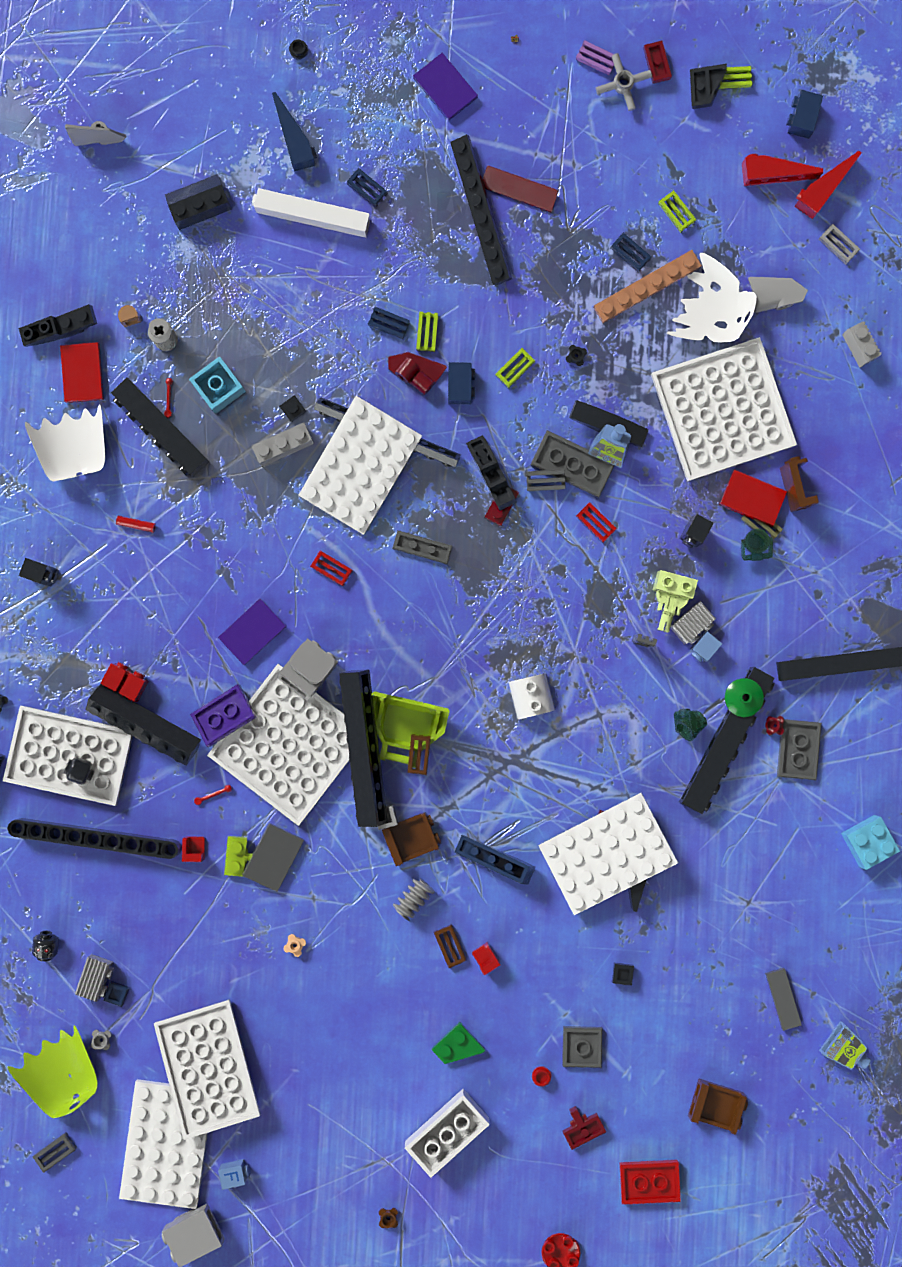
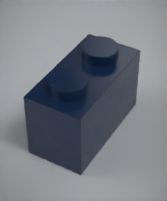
M801 89L799 95L794 96L791 105L794 108L793 114H789L786 124L789 126L787 133L808 139L811 137L824 95Z
M449 362L448 404H471V399H475V387H471V380H475V368H471L472 363Z

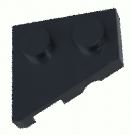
M727 63L690 69L692 109L712 106L726 74Z

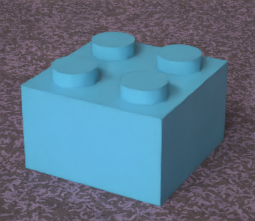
M220 356L189 379L215 414L246 392Z
M873 815L841 833L858 866L865 870L900 852L880 816Z

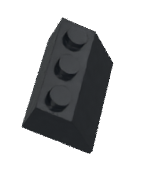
M218 174L165 194L169 210L179 230L232 210Z

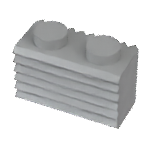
M865 322L847 329L842 334L859 368L874 361L882 353L879 352L880 349H878L876 342H874L873 336L870 335L871 332H868L869 329Z
M700 601L672 624L670 629L683 644H693L700 638L698 634L701 631L707 632L714 626L712 622L716 618Z
M93 954L88 956L75 995L93 1000L94 1002H97L101 997L104 998L108 986H105L107 979H110L114 972L112 967L113 961Z

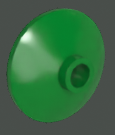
M741 678L729 684L725 691L724 699L727 708L734 715L749 717L760 710L764 696L761 687L755 681ZM744 694H747L749 696V699L747 701H744L742 699V696Z

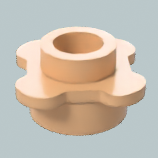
M290 934L288 942L284 946V951L286 953L291 952L294 956L299 957L302 954V947L306 945L305 939Z

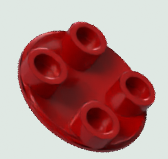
M557 1233L551 1235L543 1243L541 1251L542 1259L547 1267H577L579 1264L580 1247L577 1241L568 1234Z

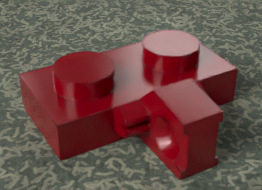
M576 1106L569 1109L574 1120L570 1121V1127L562 1131L571 1150L606 1133L597 1113L587 1117L586 1114L581 1115Z

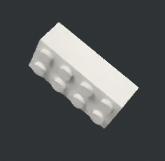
M462 1089L405 1141V1149L431 1178L490 1125L489 1117L469 1094Z

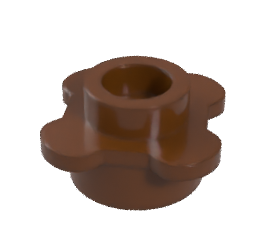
M381 1208L379 1210V1226L381 1228H396L398 1226V1221L396 1220L398 1210L396 1208L391 1210Z

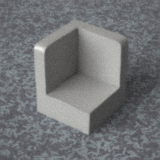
M393 804L386 806L388 823L378 826L379 830L398 824Z

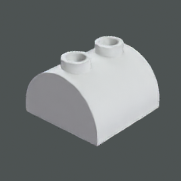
M546 673L509 682L517 719L555 710Z

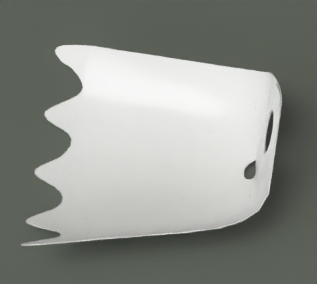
M100 405L94 417L85 408L79 420H74L67 413H64L61 422L58 425H53L49 420L43 418L39 430L34 429L29 423L25 422L28 436L40 464L51 481L77 477L76 474L79 472L85 475L100 471L105 463V445Z

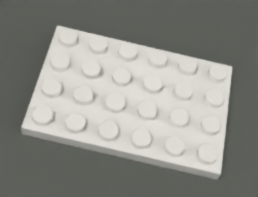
M355 396L299 496L364 535L418 445L422 435L360 397Z
M20 706L3 781L117 806L133 736L126 734L123 730L113 725ZM74 757H80L92 763V770H95L91 781L87 780L85 784L79 785L67 780L64 770L69 759L73 760Z
M642 792L538 845L574 915L678 864Z
M230 1000L154 1023L183 1140L261 1115Z
M138 1079L135 1081L119 1199L196 1209L199 1200L208 1133L183 1140L168 1083Z

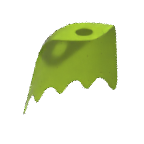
M75 1025L73 1026V1036L60 1030V1040L58 1043L43 1040L39 1055L34 1056L25 1052L23 1055V1068L7 1067L17 1083L39 1108L51 1118L62 1117L74 1112L94 1095L97 1090L96 1073ZM75 1094H79V1097L73 1099ZM80 1101L75 1108L69 1110L73 1104Z

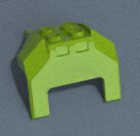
M380 692L372 693L377 734L382 742L380 760L385 761L387 759L408 764V756L387 752L388 745L410 750L411 734L431 736L430 744H432L445 733L450 712L448 708ZM415 740L413 768H416L419 740ZM426 741L422 742V751L426 748Z

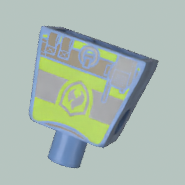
M617 424L615 427L605 425L594 438L588 454L621 468L628 452L631 435L625 432L626 429L621 424Z
M841 1021L819 1050L825 1057L850 1070L856 1064L865 1069L871 1061L864 1055L867 1046Z

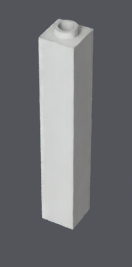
M258 188L257 194H254L252 205L256 213L367 237L370 224L369 213Z

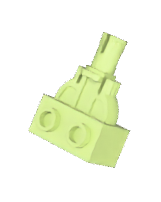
M662 570L657 572L653 591H656V598L659 603L657 610H662L657 630L666 633L670 632L674 614L679 616L681 609L686 606L689 600L693 599L698 580Z

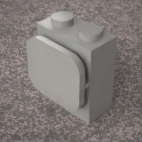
M307 638L291 656L290 660L279 672L277 678L306 701H309L335 669L338 661L330 652L326 653L321 649V646L316 641H311Z
M208 1203L181 1214L172 1222L166 1224L162 1230V1240L166 1245L168 1244L171 1250V1258L174 1263H177L178 1267H182L221 1247L225 1239Z

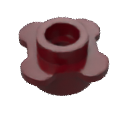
M782 716L777 718L767 717L765 724L767 734L783 735L785 732L783 728L785 719Z

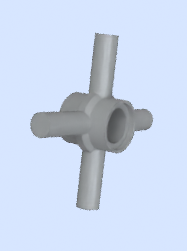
M619 53L612 55V60L617 75L613 82L596 87V93L599 95L615 89L617 93L624 95L628 111H632L636 107L630 90L633 88L634 83L652 78V74L648 70L632 75L631 72L623 69ZM624 79L628 84L622 85L619 80Z

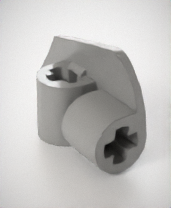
M101 121L94 122L91 127L65 125V129L75 146L93 143L107 145L122 142L126 138V134L108 128Z
M748 277L752 292L757 296L755 313L771 309L783 310L789 308L793 304L803 302L808 292L806 288L792 278Z

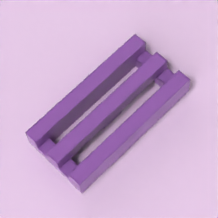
M584 40L576 56L577 61L607 75H610L614 67L612 55L614 54ZM582 54H585V55H587V56L593 58V60H596V61H598V62H602V63L608 65L609 68H607V67H605V66H603V65H601V64H599V63H597V62H595V61H593V60H590V59H588V58L582 56Z

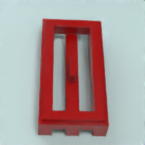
M590 502L576 515L602 543L617 529ZM588 509H590V510H591L604 524H606L611 530L608 531V530L588 511ZM585 514L606 535L603 537L582 515Z
M319 551L310 566L341 586H344L353 571L322 551ZM323 556L347 571L346 574L320 560V557ZM317 562L343 577L342 581L316 566Z

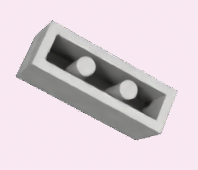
M301 423L252 445V449L259 464L263 467L314 443L305 423Z

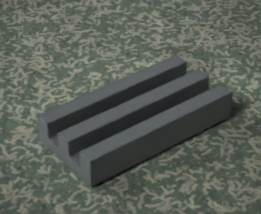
M565 469L526 471L527 491L566 489ZM561 474L559 478L531 479V476ZM561 482L560 485L531 486V483Z
M636 634L633 636L632 642L650 648L656 646L657 639H650L648 636L642 637V634Z
M66 1132L33 1156V1159L43 1173L77 1149L72 1144L71 1138L67 1137L68 1134ZM62 1140L65 1142L40 1160L39 1157ZM68 1146L69 1149L65 1151L63 1154L58 1156L56 1159L51 1161L46 1166L43 1164L45 1161H47L52 1156H54L59 1151Z

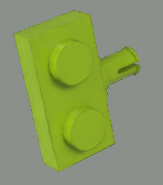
M228 835L224 875L243 877L245 865L253 855V853H248V837Z

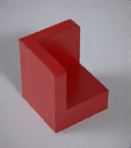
M184 837L182 839V862H202L205 860V837Z
M488 942L472 952L483 975L488 974L501 965Z

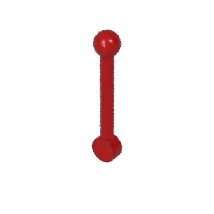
M167 378L165 381L167 384V406L164 415L170 418L172 416L170 401L173 380Z
M226 785L225 788L202 798L197 797L194 799V803L200 805L204 800L224 792H231L232 787Z

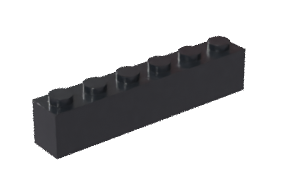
M128 377L111 392L115 397L113 401L120 408L124 406L128 410L125 414L133 422L137 420L141 424L139 428L146 435L150 433L154 437L152 441L159 449L165 448L167 451L165 455L172 462L176 460L181 465L178 468L186 476L188 474L192 477L196 476L210 462Z
M102 684L88 698L86 710L92 715L98 716L108 724L116 726L126 734L139 739L142 743L157 749L160 753L168 755L176 762L187 766L199 748L200 738Z

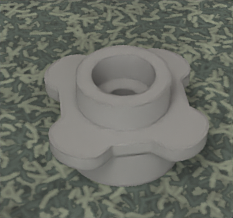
M94 1030L92 1032L91 1047L93 1049L108 1050L111 1046L109 1043L111 1032L108 1030L105 1032Z

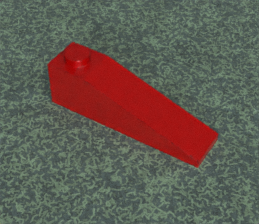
M857 151L810 184L806 190L802 189L796 197L798 202L795 207L813 219L862 152Z
M750 154L742 162L744 186L819 179L823 174V168L766 155Z

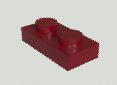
M663 41L644 45L643 50L648 69L652 74V84L671 80L672 75Z
M510 488L515 498H517L519 492ZM493 500L484 518L501 527L512 505L499 511Z

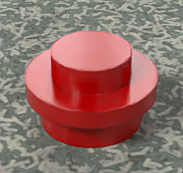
M539 1066L533 1070L532 1080L537 1086H546L551 1081V1073L548 1068Z

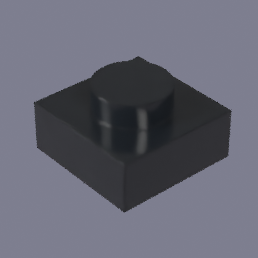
M295 395L279 406L290 422H293L306 412Z
M614 962L612 983L632 985L634 965Z

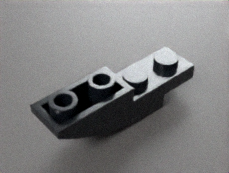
M88 304L57 317H46L18 329L23 346L28 347L82 333L85 328L98 323L93 306Z

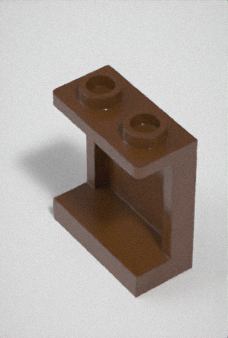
M801 456L790 458L780 468L784 488L787 491L786 496L790 512L807 509L819 503L817 495L805 498L798 468L807 463L808 460L807 458L801 459Z
M426 812L400 821L395 826L382 829L395 866L439 849L438 844H441L438 833L434 834L431 826H434L431 815H426Z
M699 1078L688 1117L691 1122L699 1123L701 1121L729 1130L732 1134L736 1135L737 1130L741 1129L743 1121L741 1116L743 1111L747 1109L748 1099L741 1091Z

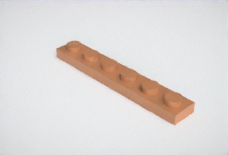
M690 250L597 303L593 308L601 322L605 323L698 270L702 265L693 250Z

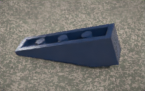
M273 92L274 103L294 172L316 166L314 161L317 158L315 147H310L309 140L277 93Z
M461 835L455 849V853L520 884L528 885L536 868L523 860L465 835Z

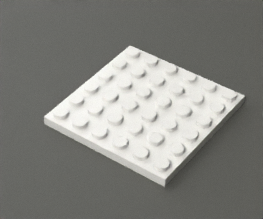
M760 337L651 373L687 482L797 445Z
M277 664L249 700L257 718L217 742L207 756L299 826L349 761L344 714L315 692L309 701H306L280 681L277 677L283 667Z

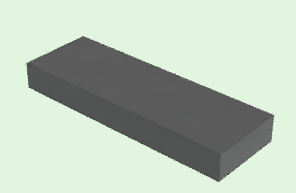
M397 530L392 549L448 564L453 546Z
M785 968L765 973L781 1029L784 1031L801 1026Z

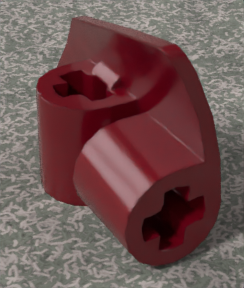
M410 352L388 357V370L403 382L413 385L424 395L429 392L447 369L446 365Z

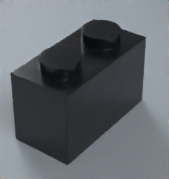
M698 514L690 518L680 536V539L683 540L682 543L690 548L703 544L714 523Z
M25 558L18 576L51 587L58 578V569Z

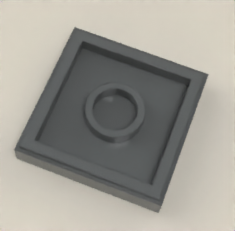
M563 1026L562 1066L602 1068V1027Z

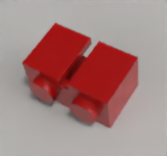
M121 662L117 664L111 663L100 684L115 692L119 691V694L132 701H139L149 682L144 679L145 675L138 671L133 673L127 670L128 666Z

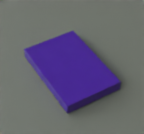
M440 53L413 75V79L448 121L478 98L477 93L443 53Z
M259 599L218 638L243 665H246L287 626L262 599Z
M239 684L190 714L206 747H211L257 718Z

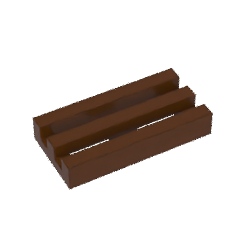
M411 734L407 773L427 775L431 736ZM415 740H419L416 769H412ZM426 741L424 768L420 770L422 742Z
M452 924L434 931L448 968L467 961ZM447 931H450L452 938L455 942V945L458 949V952L461 957V959L459 960L448 937ZM442 933L454 959L452 963L440 938Z

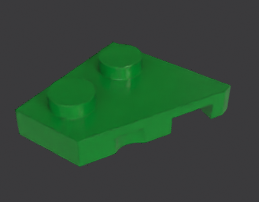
M459 1022L432 1047V1051L444 1064L481 1054L485 1051V1048Z

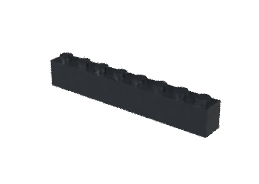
M750 667L745 678L755 681L761 687L764 697L767 693L771 692L775 684L773 683V676L756 667ZM744 694L742 696V699L744 701H747L749 699V696L747 694ZM729 709L727 710L679 800L680 803L700 814L708 811L712 803L710 801L712 795H716L721 785L719 782L721 778H725L730 768L728 765L730 761H734L739 751L737 748L739 744H743L748 734L746 731L748 727H752L757 717L755 714L749 717H740L734 715Z
M351 670L339 673V683L342 692L358 827H378L388 823L370 670Z

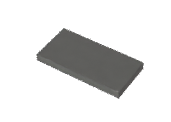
M548 430L530 464L539 470L565 469V482L598 498L614 467L613 464L588 454V449ZM553 474L552 476L559 478L561 474Z

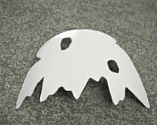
M700 253L705 273L693 272L687 275V277L703 287L704 291L698 292L699 298L681 299V302L685 304L684 309L686 313L680 314L678 318H673L672 320L690 327L686 329L676 328V332H667V334L690 340H703L704 336H707L713 342L735 341L753 316L757 296L754 292H739V280L716 259L705 253ZM711 282H716L721 286V289L718 292L711 289ZM750 312L749 318L746 322H744L745 317ZM739 317H742L741 321L738 323L737 319ZM717 321H724L727 323V327L723 329L714 324Z

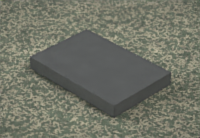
M785 719L783 723L785 732L783 735H780L778 777L817 780L822 723Z
M269 823L242 875L278 892L304 839Z

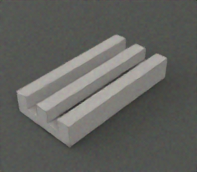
M834 224L818 239L845 265L860 250ZM832 231V232H833L841 241H843L853 252L851 253V252H850L839 240H837L830 232Z

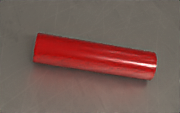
M119 515L116 518V525L153 533L156 528V523Z

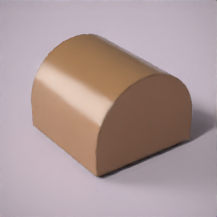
M125 305L118 312L119 321L124 327L142 321L140 314L133 306Z

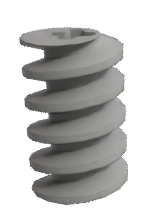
M160 318L154 319L149 323L148 335L153 343L162 351L172 350L178 342V336L166 320Z
M419 878L420 881L412 880L415 887L407 886L410 893L402 892L405 899L397 898L400 905L393 903L395 910L408 921H410L408 917L414 918L415 914L413 911L419 912L420 908L418 905L424 906L425 902L423 899L429 900L430 896L428 893L434 894L435 892L421 878Z

